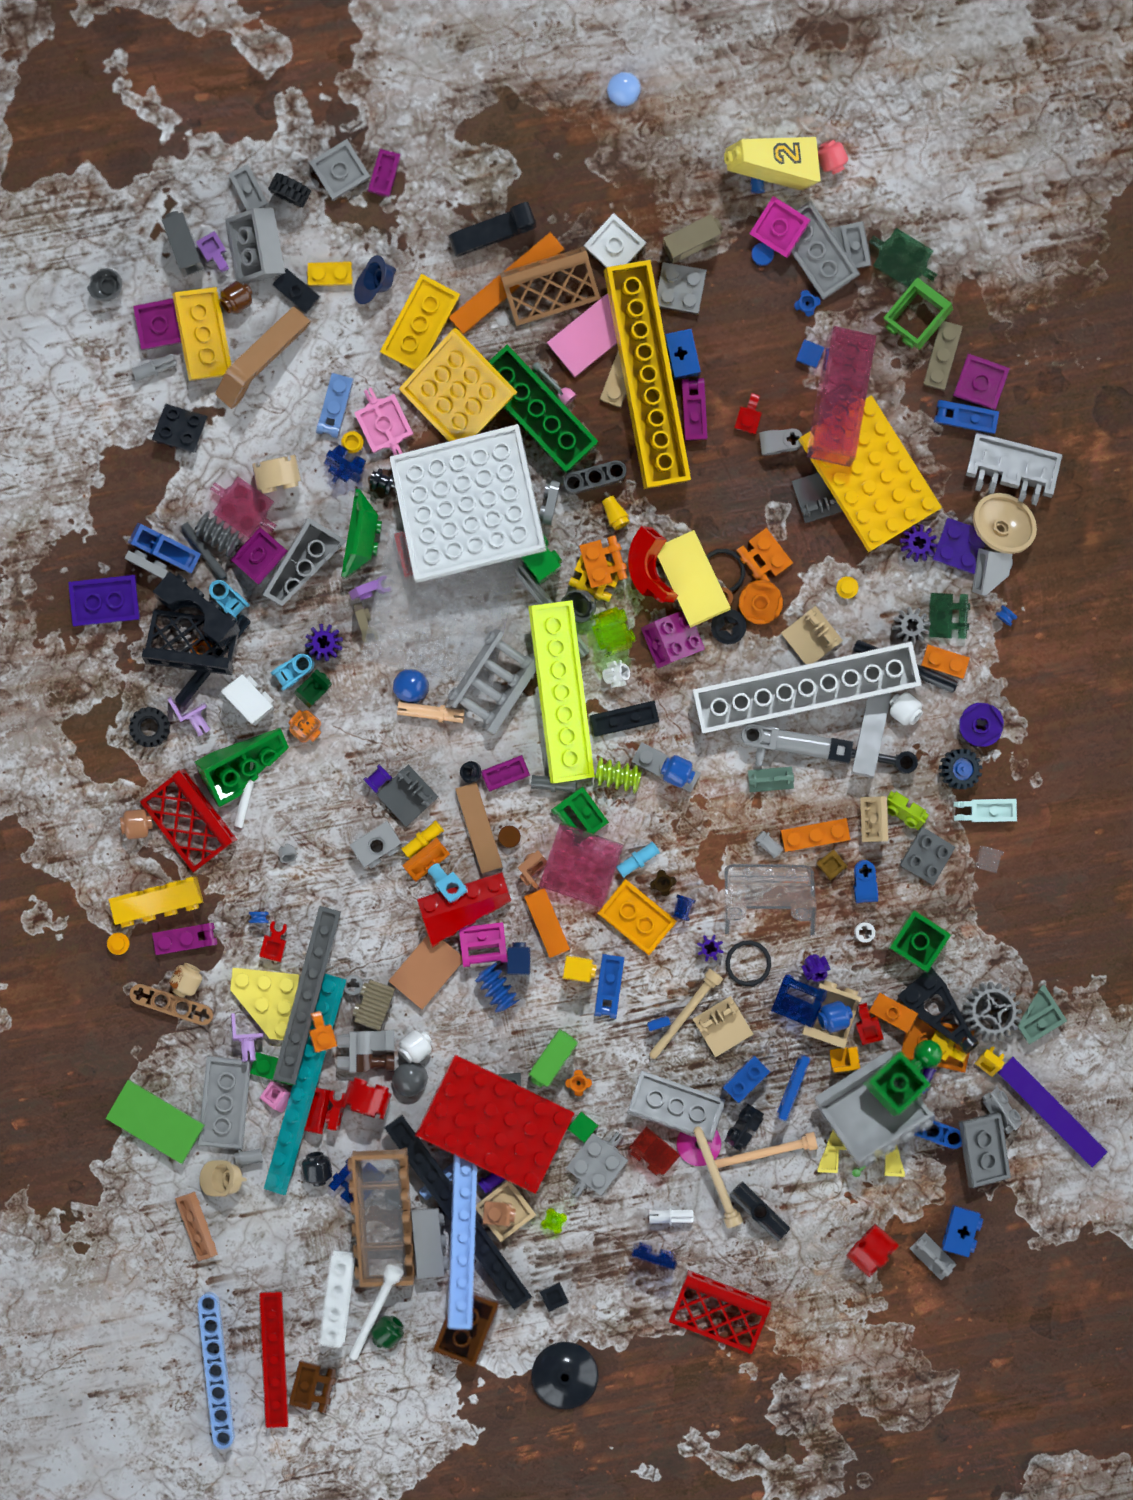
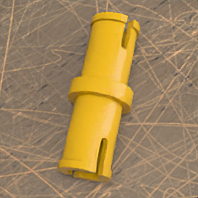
M435 820L424 831L416 833V837L401 849L411 859L439 834L444 832V829Z

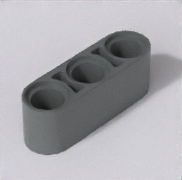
M617 460L569 473L564 478V489L573 495L621 482L626 476V466ZM614 466H619L623 473L619 477H613L610 469ZM592 472H597L601 475V480L598 483H592L588 477ZM571 478L578 479L580 482L579 487L576 489L569 488L567 485L568 480Z

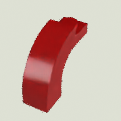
M641 526L631 542L628 554V568L632 582L643 596H653L661 603H674L679 595L659 578L656 570L657 556L667 540L654 528Z

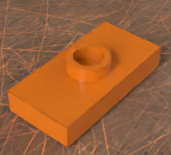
M436 838L402 866L413 880L417 882L428 873V869L432 865L440 863L450 853Z
M880 992L869 1010L873 1015L908 1034L918 1018V1013Z

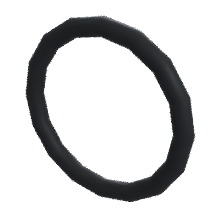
M716 549L706 555L708 560L716 554L726 553L732 555L738 561L741 567V575L739 581L729 588L731 592L737 590L743 583L746 575L745 565L740 560L741 557L728 549Z
M752 940L741 941L735 944L729 950L725 960L726 971L730 978L743 986H755L763 982L771 969V957L767 949L760 943ZM743 945L758 947L766 957L767 967L765 973L755 981L745 982L739 980L730 968L732 954Z

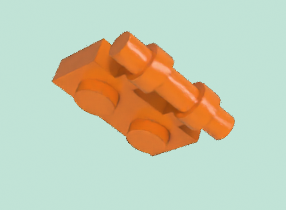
M767 528L748 541L753 547L751 551L748 552L744 545L736 550L741 556L740 560L743 564L746 563L753 572L752 576L756 580L770 581L765 574L770 570L776 577L793 564ZM757 554L765 563L761 568L753 558Z
M616 535L607 537L609 546L605 548L602 546L601 539L579 545L591 589L613 583L610 575L613 573H617L619 581L627 579L625 571L627 566L626 563H623L620 553L622 548L620 543L617 542ZM612 554L614 566L608 567L605 555Z

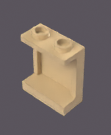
M825 980L824 984L818 983L801 1033L845 1048L847 1037L862 997L857 996L858 991L849 988L841 991L836 989L837 984ZM835 1001H842L845 1006L851 1008L853 1014L849 1027L834 1033L823 1030L818 1021V1013H820L821 1007Z

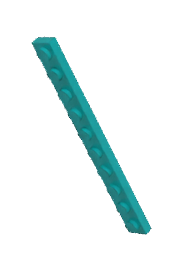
M324 973L314 1012L320 1011L324 1026L331 1024L333 1029L346 979ZM313 1020L309 1030L315 1029ZM308 1033L296 1082L292 1086L263 1188L280 1195H286L327 1051V1049L317 1053L314 1051L310 1033Z

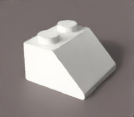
M242 674L221 692L251 724L256 726L275 708L271 704L274 700L265 691L261 694L256 689L259 684L250 675L246 678Z

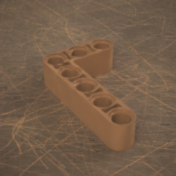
M295 306L292 307L227 369L215 395L229 408L233 409L243 399L252 380L305 331L311 320Z

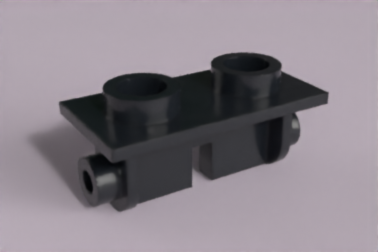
M747 1104L739 1113V1118L735 1125L728 1130L724 1141L741 1152L753 1137V1135L747 1132L750 1128L756 1132L764 1120L762 1118L764 1113Z

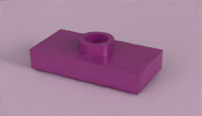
M379 148L368 192L390 198L401 154Z
M523 755L481 771L489 792L530 776Z

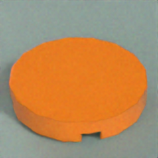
M755 580L748 583L742 589L739 595V608L742 615L748 621L754 624H767L779 616L783 608V597L774 583L767 580Z

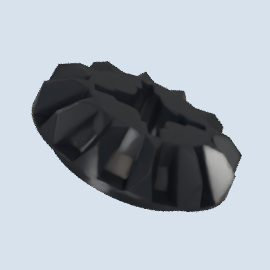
M731 609L713 617L711 632L717 641L726 645L735 644L745 635L746 621L742 614ZM724 618H726V620L730 624L738 623L737 625H735V627L732 628L733 636H731V634L727 630H719L725 626Z

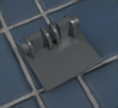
M819 472L792 481L805 523L842 512L841 507Z
M409 764L376 794L406 827L439 797Z
M921 827L917 831L918 834L914 841L910 843V848H907L908 851L903 860H900V866L934 886L955 846L926 828Z

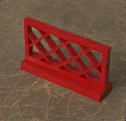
M185 769L177 771L170 779L140 801L193 873L238 840ZM173 782L179 788L178 797L166 796L167 786ZM163 790V795H157ZM153 797L162 798L161 811L153 810L148 801ZM166 799L177 800L176 813L165 811ZM181 801L191 804V815L180 814ZM164 814L175 816L174 828H167L163 824ZM179 817L191 818L189 831L178 829ZM195 819L203 820L206 824L205 833L193 831ZM177 832L189 834L188 846L179 845L176 841ZM193 834L204 836L203 848L191 847ZM208 837L216 838L221 846L216 850L207 849ZM191 850L202 851L201 861L197 865H194L190 859Z
M688 1270L668 1322L752 1354L770 1312L771 1302ZM686 1288L696 1290L699 1298L687 1302L684 1296ZM714 1297L718 1300L720 1306L708 1311L704 1300ZM701 1301L705 1312L693 1316L689 1306ZM731 1305L737 1306L741 1314L729 1319L725 1308ZM683 1308H687L691 1317L685 1321L675 1318L677 1311ZM722 1309L726 1320L714 1324L710 1314ZM752 1313L760 1315L759 1323L750 1327L746 1316ZM708 1316L712 1326L706 1329L699 1328L696 1320ZM743 1318L747 1328L735 1332L731 1322ZM728 1324L732 1335L727 1337L720 1336L717 1328ZM749 1332L752 1338L750 1346L741 1344L737 1336Z

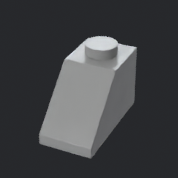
M979 548L972 592L986 596L1009 576L1013 565L1012 554L1002 553L994 549Z

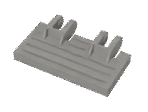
M976 432L966 476L975 478L977 469H979L975 486L977 491H980L983 486L984 474L992 476L988 488L989 494H994L998 475H1001L1000 485L1018 489L1022 480L1018 501L1023 502L1025 500L1027 486L1035 487L1031 505L1036 506L1042 486H1045L1043 496L1052 498L1062 454Z

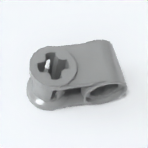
M797 429L760 432L762 455H773L797 450L801 446L799 440L795 442V445H792L787 439H789L790 435L799 439L802 433Z

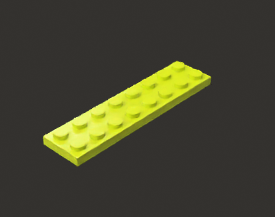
M573 600L528 606L550 783L593 778L595 775Z

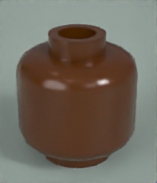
M235 281L221 291L219 302L227 313L239 314L252 304L251 295L253 291L248 284Z

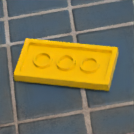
M421 274L385 340L380 353L415 371L429 356L461 295Z
M217 287L174 292L172 296L189 381L223 377L232 364Z

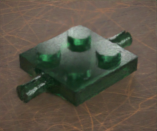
M897 228L885 242L874 235L869 241V244L880 249L879 256L872 267L907 288L921 275L932 282L938 275L927 268L928 260L934 250Z

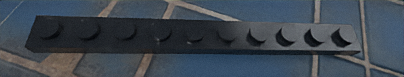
M400 1115L386 1125L384 1129L399 1149L407 1148L409 1164L451 1221L453 1185L419 1137L415 1136L416 1133L404 1116ZM475 1217L474 1255L510 1306L515 1310L532 1296Z

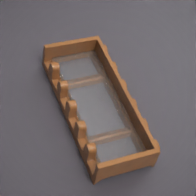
M407 1148L375 1151L355 1150L351 1158H348V1171H352L353 1178L349 1180V1191L354 1193V1201H351V1215H355V1223H352V1235L357 1239V1245L353 1247L354 1258H358V1266L355 1267V1279L359 1280L360 1287L382 1286L385 1281L383 1279L385 1268L388 1264H392L403 1271L400 1281L392 1286L413 1285L415 1281V1262Z

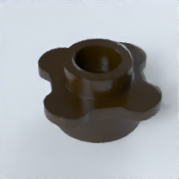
M659 870L655 880L650 882V887L660 891L662 896H668L669 890L672 886L676 885L677 881L675 877L668 876L664 870Z

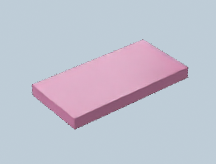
M608 293L547 342L548 346L574 377L578 376L617 344Z

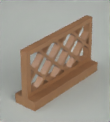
M584 246L500 273L516 326L600 300L587 250ZM585 263L587 272L583 279L572 274L577 265ZM561 271L567 274L562 286L551 280L555 272ZM570 276L581 281L576 292L565 288ZM541 278L546 281L541 292L530 287L534 279ZM549 283L560 288L555 299L544 294ZM584 283L592 287L593 296L585 298L579 295ZM520 285L525 288L520 299L511 295L509 287ZM528 290L539 295L533 306L523 301ZM563 290L574 295L570 303L565 305L558 302ZM542 297L552 302L549 310L542 311L536 308ZM520 304L531 308V311L527 317L519 319L517 310Z

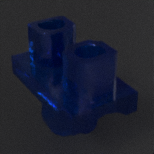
M338 445L333 451H328L324 464L330 467L328 472L334 475L333 483L336 484L339 479L347 483L351 479L358 484L362 478L366 460L360 456H355L353 461L349 462L345 459L348 450L341 445Z

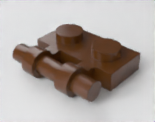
M300 1360L289 1405L311 1410L312 1402L319 1403L317 1411L326 1413L328 1405L331 1404L332 1398L330 1394L332 1386L336 1383L337 1378H335L337 1369L328 1367L326 1375H321L322 1365ZM317 1382L324 1383L321 1395L315 1394Z

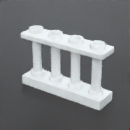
M334 1250L333 1255H331L320 1345L342 1347L343 1343H345L355 1266L353 1252Z

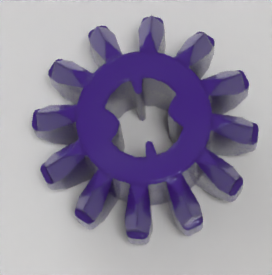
M922 524L919 525L918 531L914 525L911 526L912 534L905 530L903 534L908 539H900V543L907 544V546H903L900 549L901 552L908 550L909 553L906 555V558L909 559L913 554L914 562H918L919 555L923 562L927 561L926 553L932 557L934 552L930 548L935 549L938 547V544L931 543L937 536L929 537L928 534L932 529L928 528L926 532H923L924 525ZM915 538H918L919 541H924V544L921 546L923 547L922 549L919 546L913 545L916 541Z
M319 624V632L312 627L311 631L315 635L313 637L307 634L306 638L312 640V642L305 644L306 648L314 647L309 652V655L312 656L318 652L316 656L318 661H320L322 654H324L325 661H329V653L336 658L337 654L333 650L341 651L342 647L336 645V643L343 641L342 637L334 638L339 634V630L336 629L330 633L332 630V625L330 624L327 626L326 631H324L323 624ZM323 637H327V641L330 643L329 646L325 645V648H321V644L318 642L320 638L323 640Z

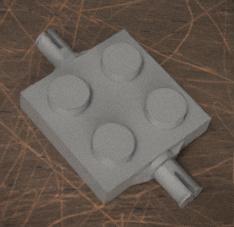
M616 1131L615 1135L608 1142L592 1133L566 1167L579 1181L571 1191L572 1194L579 1197L585 1187L593 1189L601 1196L604 1194L629 1161L616 1148L624 1138L623 1135Z

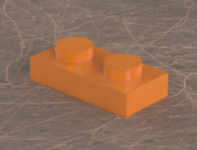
M927 644L920 666L964 679L970 657Z

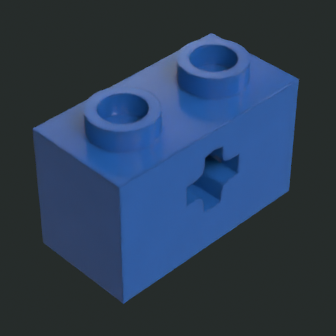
M692 329L665 334L671 374L674 380L700 375L701 370ZM678 350H681L682 353H686V355H684L683 360H680L679 357H675V355H677Z
M753 1055L722 1087L740 1103L770 1071Z
M953 1205L941 1249L969 1257L970 1252L974 1253L977 1240H974L975 1233L980 1231L983 1219L980 1218L981 1214ZM965 1226L968 1234H963L961 1238V1234L957 1231Z

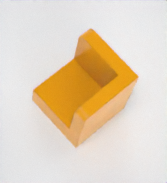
M857 1046L831 1049L829 1051L833 1073L860 1069Z

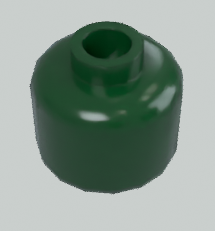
M383 1316L371 1329L372 1342L378 1348H393L404 1336V1325L395 1316Z

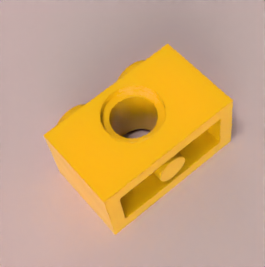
M566 955L563 978L590 982V978L595 979L597 965L593 964V959Z

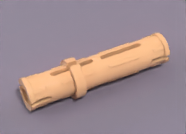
M398 702L397 715L435 719L441 723L444 721L464 723L465 709L445 708V705L437 707Z

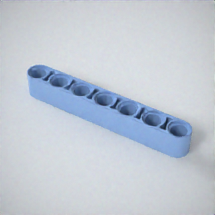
M207 1292L198 1301V1312L212 1438L216 1447L226 1449L234 1441L235 1432L219 1297L213 1292ZM204 1298H212L215 1303L214 1308H205L203 1305ZM206 1321H215L217 1329L209 1331L206 1328ZM211 1342L217 1343L220 1351L216 1354L211 1353L208 1349V1344ZM219 1365L222 1368V1374L219 1376L213 1375L210 1370L211 1366ZM216 1387L222 1388L225 1396L223 1398L215 1397L213 1389ZM224 1410L227 1413V1419L223 1421L217 1419L216 1411ZM226 1432L230 1437V1441L227 1443L220 1442L218 1434Z

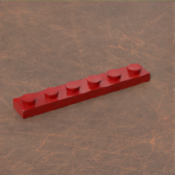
M283 1291L260 1292L266 1428L288 1427Z

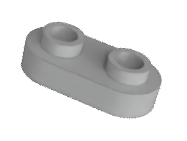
M552 480L551 484H546L543 497L548 498L546 506L541 505L539 518L543 519L542 524L551 525L560 487V482Z

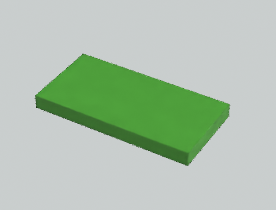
M131 1080L126 1082L106 1117L110 1122L181 1164L184 1163L205 1124Z

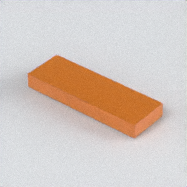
M545 888L524 896L549 958L570 950Z

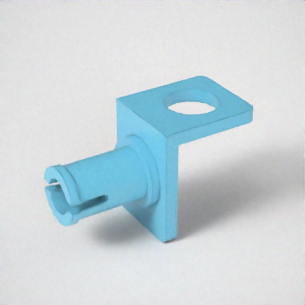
M439 863L432 865L428 869V874L436 882L437 892H441L449 903L467 892V888L454 872L447 875ZM459 886V890L454 894L446 891L447 889Z

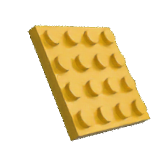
M457 328L451 330L399 388L449 442L479 434L517 393Z

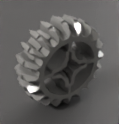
M989 982L987 987L982 983L979 985V989L976 987L972 989L973 994L969 993L966 995L970 1002L965 1001L962 1005L968 1008V1010H963L961 1014L968 1015L965 1022L966 1024L970 1022L971 1026L968 1027L970 1031L976 1030L974 1033L975 1038L982 1034V1041H987L989 1037L990 1042L994 1043L996 1038L999 1041H1003L1004 1035L1010 1037L1012 1036L1011 1030L1016 1031L1018 1029L1014 1023L1021 1022V1019L1016 1015L1021 1014L1022 1010L1016 1009V1006L1020 1004V1001H1013L1016 994L1008 995L1009 987H1005L1002 990L1001 983H998L995 987L993 982ZM990 995L997 996L1004 1004H997ZM982 997L983 1009L980 1013L976 1014L977 1002ZM1000 1009V1011L995 1012V1014L991 1016L989 1014L985 1016L983 1015L987 1013L989 1010ZM1007 1011L1006 1023L1001 1027V1014ZM979 1020H986L990 1027L993 1026L994 1030L984 1027Z

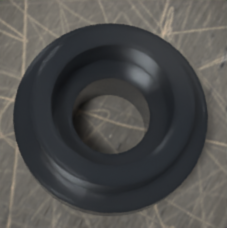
M468 761L461 766L460 776L467 783H475L481 777V767L477 762Z

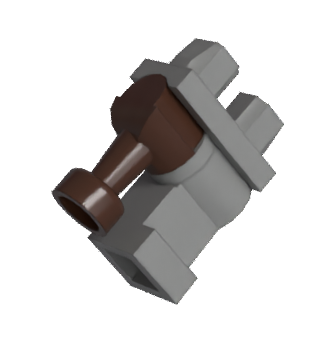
M394 1030L350 1031L349 1034L337 1035V1048L349 1047V1056H337L338 1069L349 1070V1072H366L372 1068L385 1067L387 1072H394V1054H386L385 1058L373 1057V1050L394 1051Z

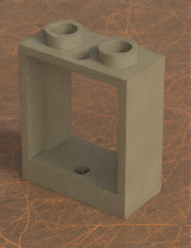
M712 214L664 237L662 246L671 263L675 264L719 242L723 228L718 218L714 219Z

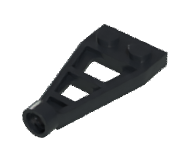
M932 967L897 995L907 1008L918 1013L919 1019L960 1046L965 1054L971 1052L979 1044V1041L971 1034L946 983ZM936 994L940 995L945 1003V1010L938 1016H934L924 1009V1004ZM949 1014H953L959 1023V1027L953 1032L948 1031L941 1024V1021Z

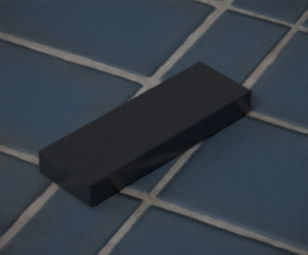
M655 700L590 715L594 737L660 722Z

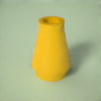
M610 496L602 501L610 527H613L614 530H619L630 523L629 515L615 500L614 496Z

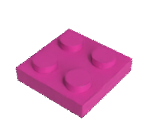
M773 196L751 230L750 235L788 258L811 219Z

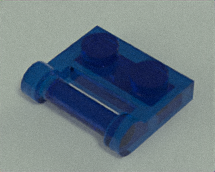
M786 974L771 1011L813 1028L828 991L795 980L793 976ZM789 988H794L815 997L814 1002L810 1003L789 994Z

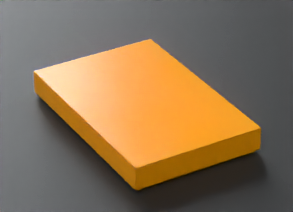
M626 879L597 913L647 955L652 953L677 922Z

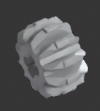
M908 607L907 615L903 610L899 611L902 619L894 617L893 620L900 625H895L892 629H900L901 632L896 634L895 637L900 638L904 635L902 643H907L910 638L912 644L915 645V637L922 642L924 638L921 633L929 634V631L923 627L930 626L931 623L928 621L923 622V619L928 616L926 613L921 617L918 616L920 608H917L915 613L912 614V608ZM908 620L911 623L913 621L916 622L917 625L914 627L916 631L912 632V629L910 631L907 630Z

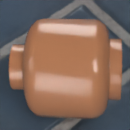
M144 809L125 811L123 817H120L121 833L127 839L145 838L148 836V829H153L152 818L147 816Z

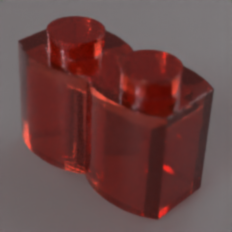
M647 1126L629 1146L632 1149L630 1154L639 1162L642 1159L649 1164L647 1169L656 1176L659 1173L664 1176L680 1157L677 1151Z

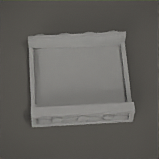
M890 1050L815 1096L816 1106L859 1168L871 1166L877 1161V1157L883 1153L884 1155L890 1154L896 1149V1145L902 1141L907 1143L914 1138L916 1132L929 1129L935 1121L934 1112L931 1113L919 1096L900 1115L893 1117L863 1084L893 1055ZM898 1080L893 1081L895 1088H899L898 1084L900 1082Z

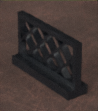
M154 609L146 647L143 648L141 657L146 664L232 675L234 668L232 663L239 632L231 640V644L227 645L229 648L228 658L219 657L215 652L219 647L217 645L211 647L206 640L208 638L205 635L203 636L198 629L205 622L204 616ZM158 616L168 617L171 623L160 630L157 626ZM182 620H189L192 626L181 632L176 624ZM238 621L237 625L240 629L241 622ZM175 627L179 635L168 641L163 633ZM196 629L201 638L190 645L185 636ZM162 636L166 644L160 648H152L153 640ZM183 638L188 647L182 651H175L172 645ZM204 641L209 650L203 654H197L193 648Z

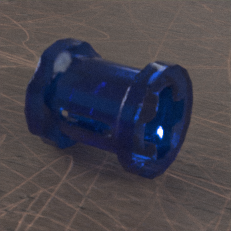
M677 894L676 898L678 900L674 912H671L670 915L689 921L690 918L688 916L692 904H695L696 900Z

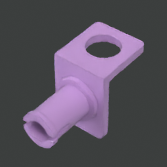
M168 697V701L180 722L189 719L198 736L203 735L200 725L205 733L211 730L201 714L202 710L207 707L205 702L182 715L172 697Z
M231 1013L233 1041L241 1042L242 1062H248V1052L250 1062L256 1061L254 1041L256 1039H263V1033L236 1035L235 1013Z

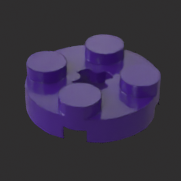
M987 703L972 704L963 711L959 718L961 736L967 743L975 747L992 745L1002 734L1004 720L1000 711L993 705ZM977 719L987 721L985 725L986 730L976 729Z

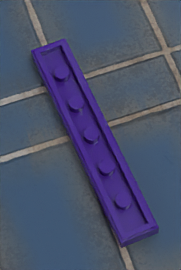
M1013 1056L997 1072L1090 1167L1093 1168L1108 1153Z

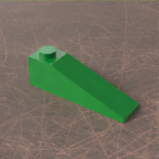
M277 728L216 750L194 763L217 806L221 807L238 798L244 792L243 789L249 780L254 782L259 777L258 774L267 766H271L289 746L281 728ZM250 762H253L252 770H250Z

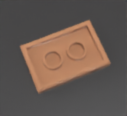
M427 935L390 978L389 982L423 1010L462 964V955L444 940L432 948L429 936Z

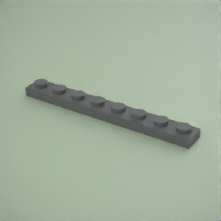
M319 906L273 1076L274 1080L295 1085L312 1022L311 1013L315 1011L341 911Z

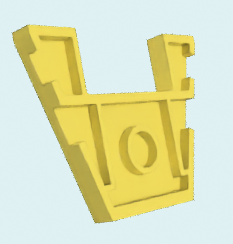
M833 1129L818 1165L817 1172L838 1173L839 1150H847ZM896 1145V1149L893 1152L885 1155L884 1176L905 1177L900 1153Z

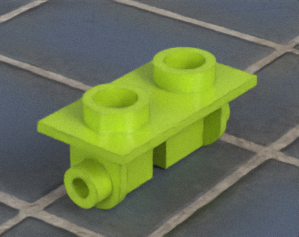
M891 791L887 796V813L901 819L908 827L919 830L929 816L926 813V809L914 802L910 808L906 807L909 799L897 791L895 793Z

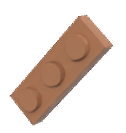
M191 1192L175 1198L197 1260L201 1261L218 1255L196 1193Z

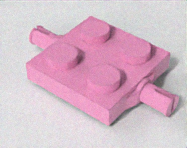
M372 387L368 388L372 397H370L366 389L363 392L369 403L363 409L354 412L373 454L385 448H391L394 455H398L396 450L399 454H402L399 443L403 439L412 436L413 432L395 394L377 399Z

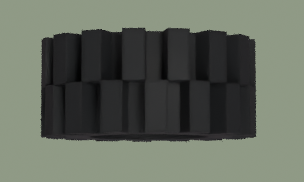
M281 173L275 174L268 188L271 193L280 197V199L304 208L311 194V190L307 186Z
M152 707L141 708L130 718L129 733L139 745L156 747L168 738L170 722L168 717L159 709ZM146 719H154L158 724V730L152 736L144 735L141 730V724Z

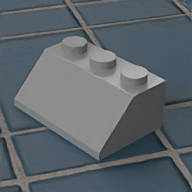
M253 208L225 219L236 281L244 284L271 279L285 274L274 208Z

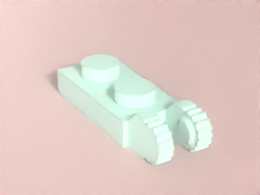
M978 799L954 802V807L957 808L971 807V815L957 814L954 816V821H1017L1016 799Z

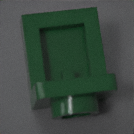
M316 669L295 690L294 694L310 709L329 690L332 683L326 674Z

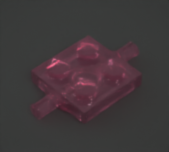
M237 477L233 484L226 489L216 482L211 486L210 490L220 496L219 504L212 513L246 537L250 538L261 525L271 533L274 531L273 528L277 527L276 524L267 519L268 511L275 502L240 477Z

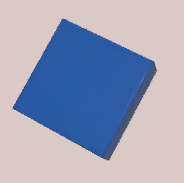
M804 339L796 361L816 369L825 347Z
M664 1016L649 1021L647 1025L649 1031L671 1025L669 1017Z

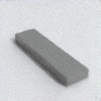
M891 693L867 698L851 774L874 778Z

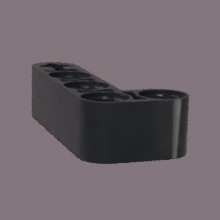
M523 202L511 207L507 213L453 232L448 235L455 257H460L531 231L537 226L529 202Z

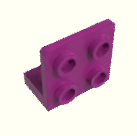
M683 611L653 621L641 628L657 669L705 650L696 625L690 628Z

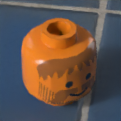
M299 710L288 722L290 725L289 732L302 743H306L309 740L314 742L322 733L319 730L321 721L308 710L303 712Z

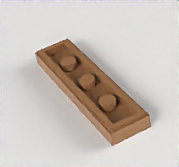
M477 782L456 788L455 790L481 873L502 868L503 865Z

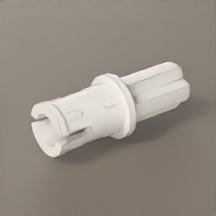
M669 1208V1210H649L650 1224H670L672 1226V1223H693L694 1221L693 1210H672V1208Z

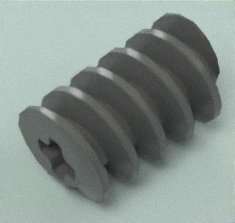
M208 510L194 529V531L197 529L196 536L201 537L204 535L203 541L205 542L212 539L211 546L215 547L219 544L218 551L223 552L227 549L225 555L230 557L236 551L244 536L239 539L240 531L238 530L232 534L231 525L224 529L225 521L217 524L216 515L209 519L210 511Z

